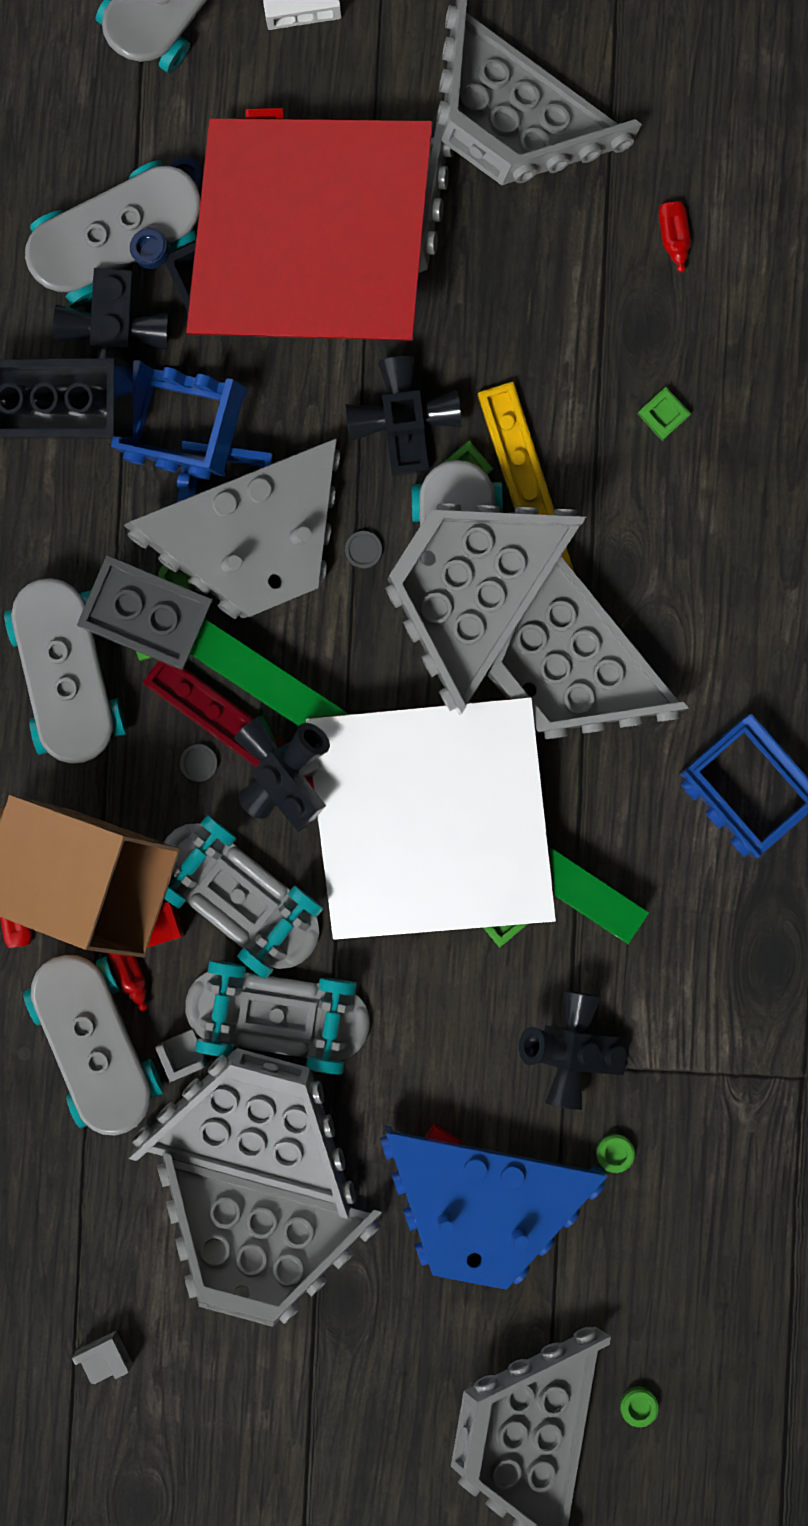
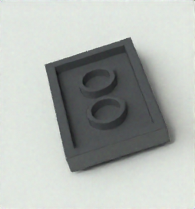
M106 555L77 626L184 671L213 600Z

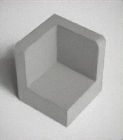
M193 1029L165 1040L155 1047L170 1082L205 1068L209 1063L205 1054L195 1051L196 1041L199 1038Z
M117 1330L77 1349L72 1357L75 1365L82 1364L91 1384H96L112 1375L117 1379L129 1373L133 1365Z

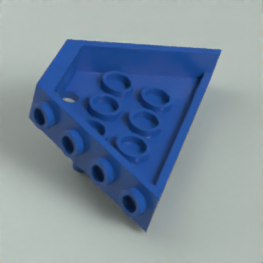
M386 1125L383 1126L387 1136L380 1138L386 1159L394 1158L398 1168L397 1172L391 1173L398 1195L406 1193L410 1207L403 1209L410 1231L418 1229L421 1242L415 1244L421 1266L429 1264L433 1276L505 1290L512 1283L518 1284L526 1277L530 1270L529 1264L538 1254L543 1256L551 1249L555 1243L554 1236L563 1226L568 1228L576 1221L581 1212L579 1208L588 1198L593 1200L601 1193L606 1184L604 1180L608 1177L600 1167L593 1166L591 1170L459 1145L395 1132L391 1126ZM472 1253H477L481 1256V1260L471 1259L468 1256Z

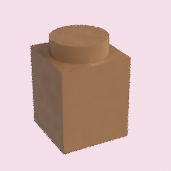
M9 795L6 806L0 808V917L84 950L145 957L180 848L68 808Z

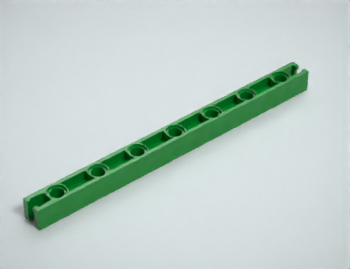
M205 619L190 655L298 726L306 723L308 718L349 715ZM548 846L553 895L629 944L649 912Z

